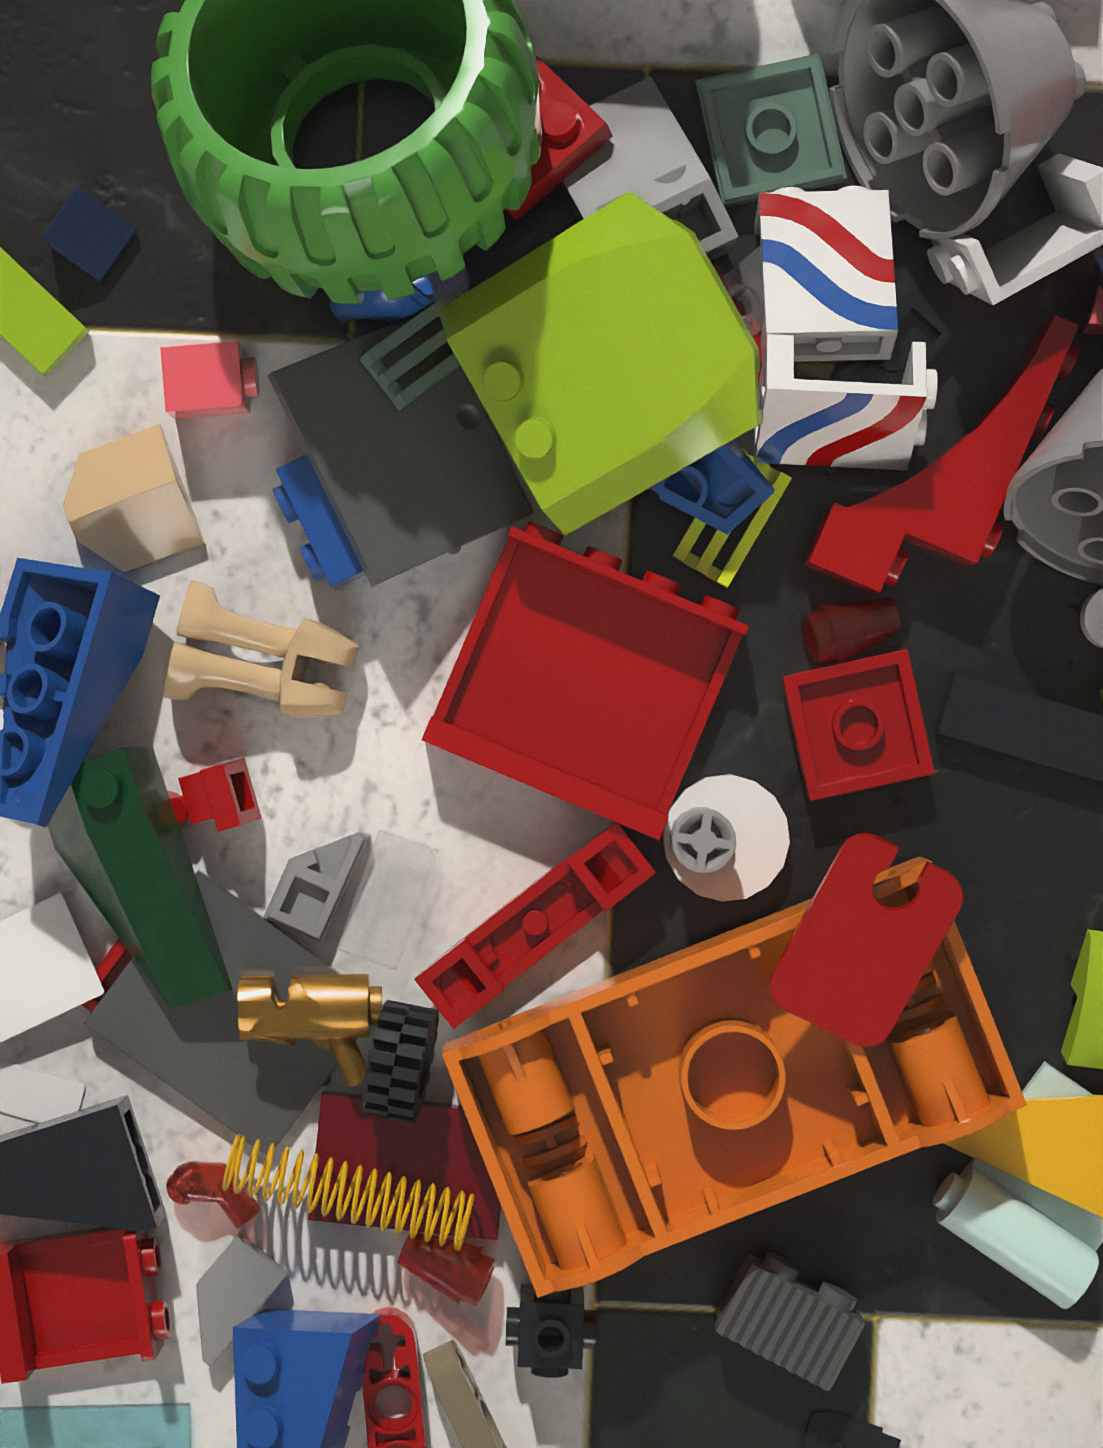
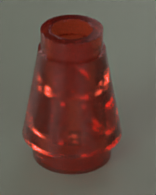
M889 597L879 600L870 599L816 604L813 612L802 615L800 621L806 650L815 664L827 661L830 665H836L900 632L899 614L894 602Z
M417 1232L413 1239L408 1235L399 1255L397 1265L408 1269V1272L457 1306H460L464 1301L477 1307L490 1282L497 1259L484 1254L485 1247L463 1242L461 1250L455 1251L453 1247L454 1240L447 1238L445 1244L440 1247L439 1236L432 1235L430 1241L426 1243L424 1234Z

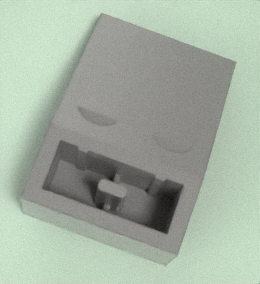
M648 77L591 105L590 107L607 123L613 137L560 183L578 222L626 192H636L646 199L645 202L670 219L677 220L693 231L710 261L733 251L739 236L709 174L653 79Z

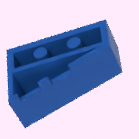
M264 1309L234 1326L233 1352L237 1448H345L350 1426L347 1425L356 1392L361 1390L366 1373V1370L363 1369L371 1337L377 1333L382 1314Z

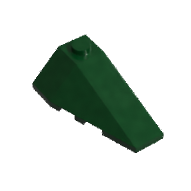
M121 747L84 761L48 823L56 851L170 1010L178 1009L232 990L233 988L153 747Z

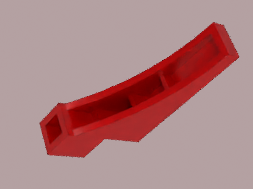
M1057 315L1045 322L1022 366L998 401L965 437L933 464L907 481L866 501L849 507H844L834 502L827 507L803 566L874 595L881 592L884 583L894 587L899 579L909 553L900 548L903 540L966 567L977 564L981 555L990 558L1004 529V523L996 520L1005 500L1008 485L1016 472L1025 463L1021 460L1030 439L1033 438L1039 441L1050 423L1055 405L1046 401L1055 380L1058 379L1065 382L1077 360L1080 346L1073 344L1072 341L1079 325Z

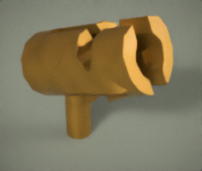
M369 974L294 975L288 987L289 995L286 1000L281 999L277 993L275 980L272 976H241L238 982V1029L240 1040H258L295 1046V1039H312L317 1047L332 1050L347 1087L357 1085L365 1080V1073L368 1068L355 1038H370V1025H378V1017L383 1009L382 986H370Z

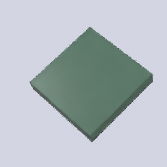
M820 53L695 80L694 87L715 184L725 208L758 201L759 193H772L775 190L786 187H795L807 191L843 183L847 179Z

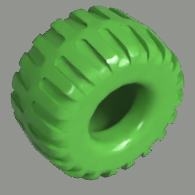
M178 0L181 8L180 12H169L164 15L156 39V48L160 58L152 63L150 85L151 95L157 110L156 121L174 176L188 203L239 263L259 278L267 279L272 277L278 286L286 292L311 299L317 289L322 288L332 302L339 304H363L364 292L383 290L389 300L415 294L412 282L435 272L438 273L441 282L465 268L463 254L474 245H478L481 249L487 251L506 229L504 209L519 210L528 195L532 184L531 165L537 163L542 147L539 75L535 50L525 23L513 0ZM375 79L405 83L430 98L435 107L433 114L412 134L377 155L362 161L332 168L296 169L294 167L292 147L303 119L321 99L348 84Z

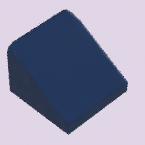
M77 187L46 229L41 240L102 283L138 231L88 193Z

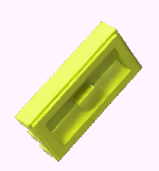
M742 449L750 458V460L754 463V457L747 454L748 452ZM768 463L754 464L768 482L772 484L775 489L774 493L759 506L722 571L714 567L712 563L730 533L725 534L717 530L703 555L699 558L690 551L706 523L697 518L693 519L672 557L727 589L792 479L785 473L771 468Z

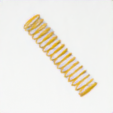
M239 1133L234 1139L223 1178V1191L228 1189L234 1173L233 1190L235 1194H238L243 1189L249 1175L248 1195L252 1198L256 1195L264 1178L262 1197L266 1202L271 1198L279 1180L277 1201L279 1205L285 1203L294 1182L292 1206L295 1210L300 1206L309 1184L307 1211L310 1213L315 1209L324 1186L321 1213L325 1217L329 1213L339 1189L336 1218L338 1221L343 1218L354 1191L351 1210L352 1224L358 1221L369 1193L365 1220L367 1228L373 1224L384 1195L380 1220L382 1232L388 1227L399 1197L395 1222L396 1235L402 1232L414 1199L409 1233L411 1239L415 1238L430 1199L424 1233L425 1242H429L444 1203L439 1245L441 1247L445 1244L459 1206L453 1247L455 1251H459L462 1248L475 1196L473 1193L469 1196L463 1218L465 1193L463 1190L459 1192L447 1222L451 1191L449 1187H446L441 1195L431 1223L436 1194V1186L432 1183L428 1188L416 1221L421 1192V1181L418 1179L414 1183L401 1219L407 1183L404 1175L398 1183L386 1216L392 1174L391 1172L386 1174L372 1211L377 1180V1169L374 1168L371 1171L357 1209L363 1167L360 1164L355 1171L342 1207L348 1162L346 1160L341 1166L327 1204L334 1159L330 1157L312 1202L319 1155L316 1153L313 1156L297 1199L304 1159V1151L302 1149L299 1151L291 1177L282 1197L290 1152L289 1146H286L267 1194L275 1143L272 1142L269 1146L263 1167L253 1189L261 1141L259 1138L256 1139L246 1170L238 1186L246 1136L245 1134L241 1136Z

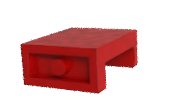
M97 1227L0 1242L1 1384L27 1380L36 1369L136 1354L141 1355L142 1361L156 1359L164 1346V1339H170L171 1317L168 1303L166 1300H157L154 1276H160L162 1271L161 1252L157 1238H148L147 1231Z

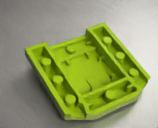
M626 192L439 309L448 344L540 508L565 536L763 423L762 409H759L758 393L760 355L755 340L696 234L677 220L670 219L645 202L646 199L636 192Z

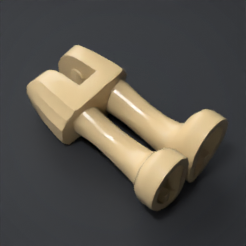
M191 580L182 607L177 636L232 645L284 658L282 669L228 658L195 646L175 642L165 681L164 698L176 701L188 700L200 688H223L278 701L280 703L281 716L313 718L343 714L347 692L332 689L320 682L314 681L313 684L303 682L308 657L319 659L318 663L326 665L340 664L354 668L359 648L354 641L330 627L306 617L296 629L238 615L219 605L214 588L205 583Z

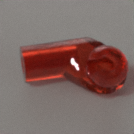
M189 1161L179 1165L167 1179V1193L175 1203L187 1205L190 1202H217L235 1228H239L262 1210L254 1197H249L248 1189L245 1185L241 1192L235 1194L233 1190L234 1173L228 1189L223 1191L222 1184L227 1164L222 1162Z

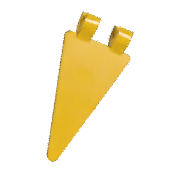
M1103 1095L1026 1098L1027 1106L1010 1112L1006 1117L970 1135L943 1143L1103 1218Z

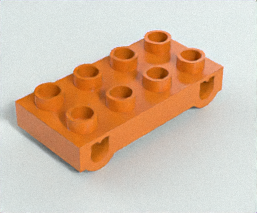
M919 856L881 871L873 884V894L876 900L892 908L902 907L909 903L916 896L918 876L926 862L932 863V861ZM812 899L444 1043L441 1053L537 1297H542L554 1291L581 1287L623 1270L643 1256L918 1148L946 1143L970 1135L1006 1117L1010 1112L1027 1106L955 920L891 1033L883 1042L871 1047L854 1045L783 1010L774 1002L770 994L769 979L772 970Z

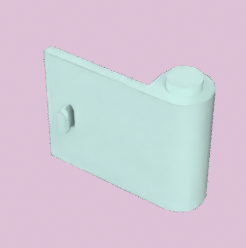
M1045 1061L1022 1091L1024 1099L1093 1095ZM975 1158L971 1159L960 1176L954 1172L951 1173L940 1185L934 1196L933 1205L939 1208L936 1214V1221L1061 1308H1070L1079 1300L1091 1284L1099 1265V1257L1096 1250L1103 1242L1102 1217Z

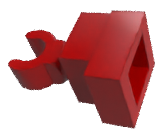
M245 758L202 769L198 773L178 778L182 796L168 791L180 831L185 827L188 820H190L192 825L214 818L217 832L262 819Z

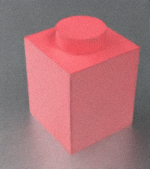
M238 341L160 347L165 411L174 419L251 413L249 397L259 396L260 394L258 365L256 357L246 358V350Z

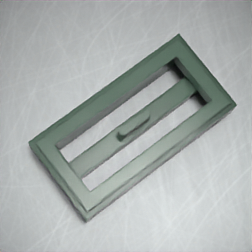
M460 285L375 345L360 358V361L399 411L458 368L460 363L453 353L404 390L396 381L447 343L444 329L440 330L388 369L380 360L440 317L439 309L465 294L466 292Z

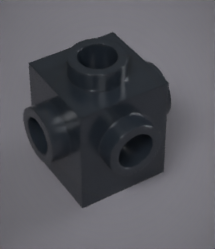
M521 1284L520 1307H507L505 1346H518L517 1367H528L531 1374L546 1378L563 1377L568 1375L569 1369H582L583 1349H595L596 1310L584 1309V1288L577 1287L564 1291H554L538 1298L533 1285ZM553 1326L561 1330L563 1336L539 1335V1333L544 1328Z

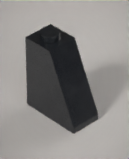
M125 1095L0 1135V1214L138 1231L156 1228L165 1217L166 1211L129 1096Z

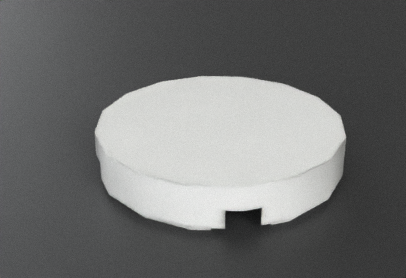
M731 774L705 777L686 788L671 805L667 814L669 818L662 832L665 857L678 880L697 895L721 902L747 899L768 887L783 868L790 845L787 817L776 798L757 782ZM693 807H707L718 811L730 821L736 833V848L733 857L723 868L713 873H697L687 869L677 860L670 847V831L673 822L681 813Z

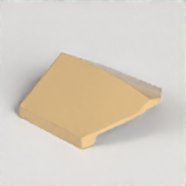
M160 424L79 454L63 503L76 541L123 573H129L206 544Z

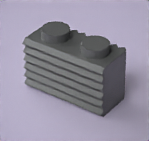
M748 1252L738 1268L737 1274L732 1279L724 1298L721 1300L719 1308L714 1313L713 1322L716 1332L735 1343H739L744 1348L750 1349L755 1354L773 1361L778 1366L784 1367L789 1372L797 1374L802 1379L818 1385L823 1390L830 1391L866 1324L860 1312L854 1309L857 1299L840 1287L826 1281L822 1283L820 1289L798 1279L801 1272L800 1268L775 1253L767 1252L762 1260Z

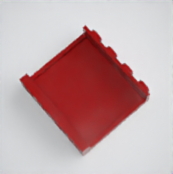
M528 521L525 531L511 526L506 544L434 715L431 716L421 740L660 840L669 818L667 815L740 641L747 634L749 626L736 621L740 610L725 602L705 595L702 604L698 605L677 596L681 585L666 577L646 571L641 581L620 572L619 568L623 560L609 553L587 546L582 556L563 548L560 544L564 535L531 521Z

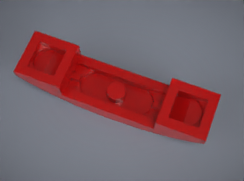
M614 822L494 912L418 974L414 980L454 1030L502 993L505 986L603 910L606 912L653 876L656 871L622 827Z

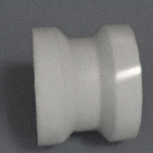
M693 807L681 813L673 822L670 831V847L677 860L687 869L697 873H713L723 868L733 857L736 848V833L730 821L718 811L707 807Z

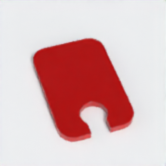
M869 833L856 834L848 838L840 847L772 970L769 979L770 994L774 1002L783 1010L861 1047L875 1046L883 1042L891 1033L959 913L963 902L962 888L956 877L927 861L918 876L916 896L909 903L902 907L893 908L880 903L873 894L875 878L881 871L890 867L899 848Z

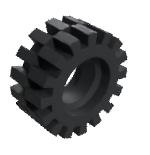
M392 1000L384 1002L383 1009L378 1017V1027L374 1031L373 1046L368 1057L369 1066L365 1073L364 1083L366 1086L362 1101H364L362 1111L364 1114L416 1124L426 1096V1086L429 1084L431 1063L434 1060V1046L437 1041V1028L439 1024V1011L437 1009Z

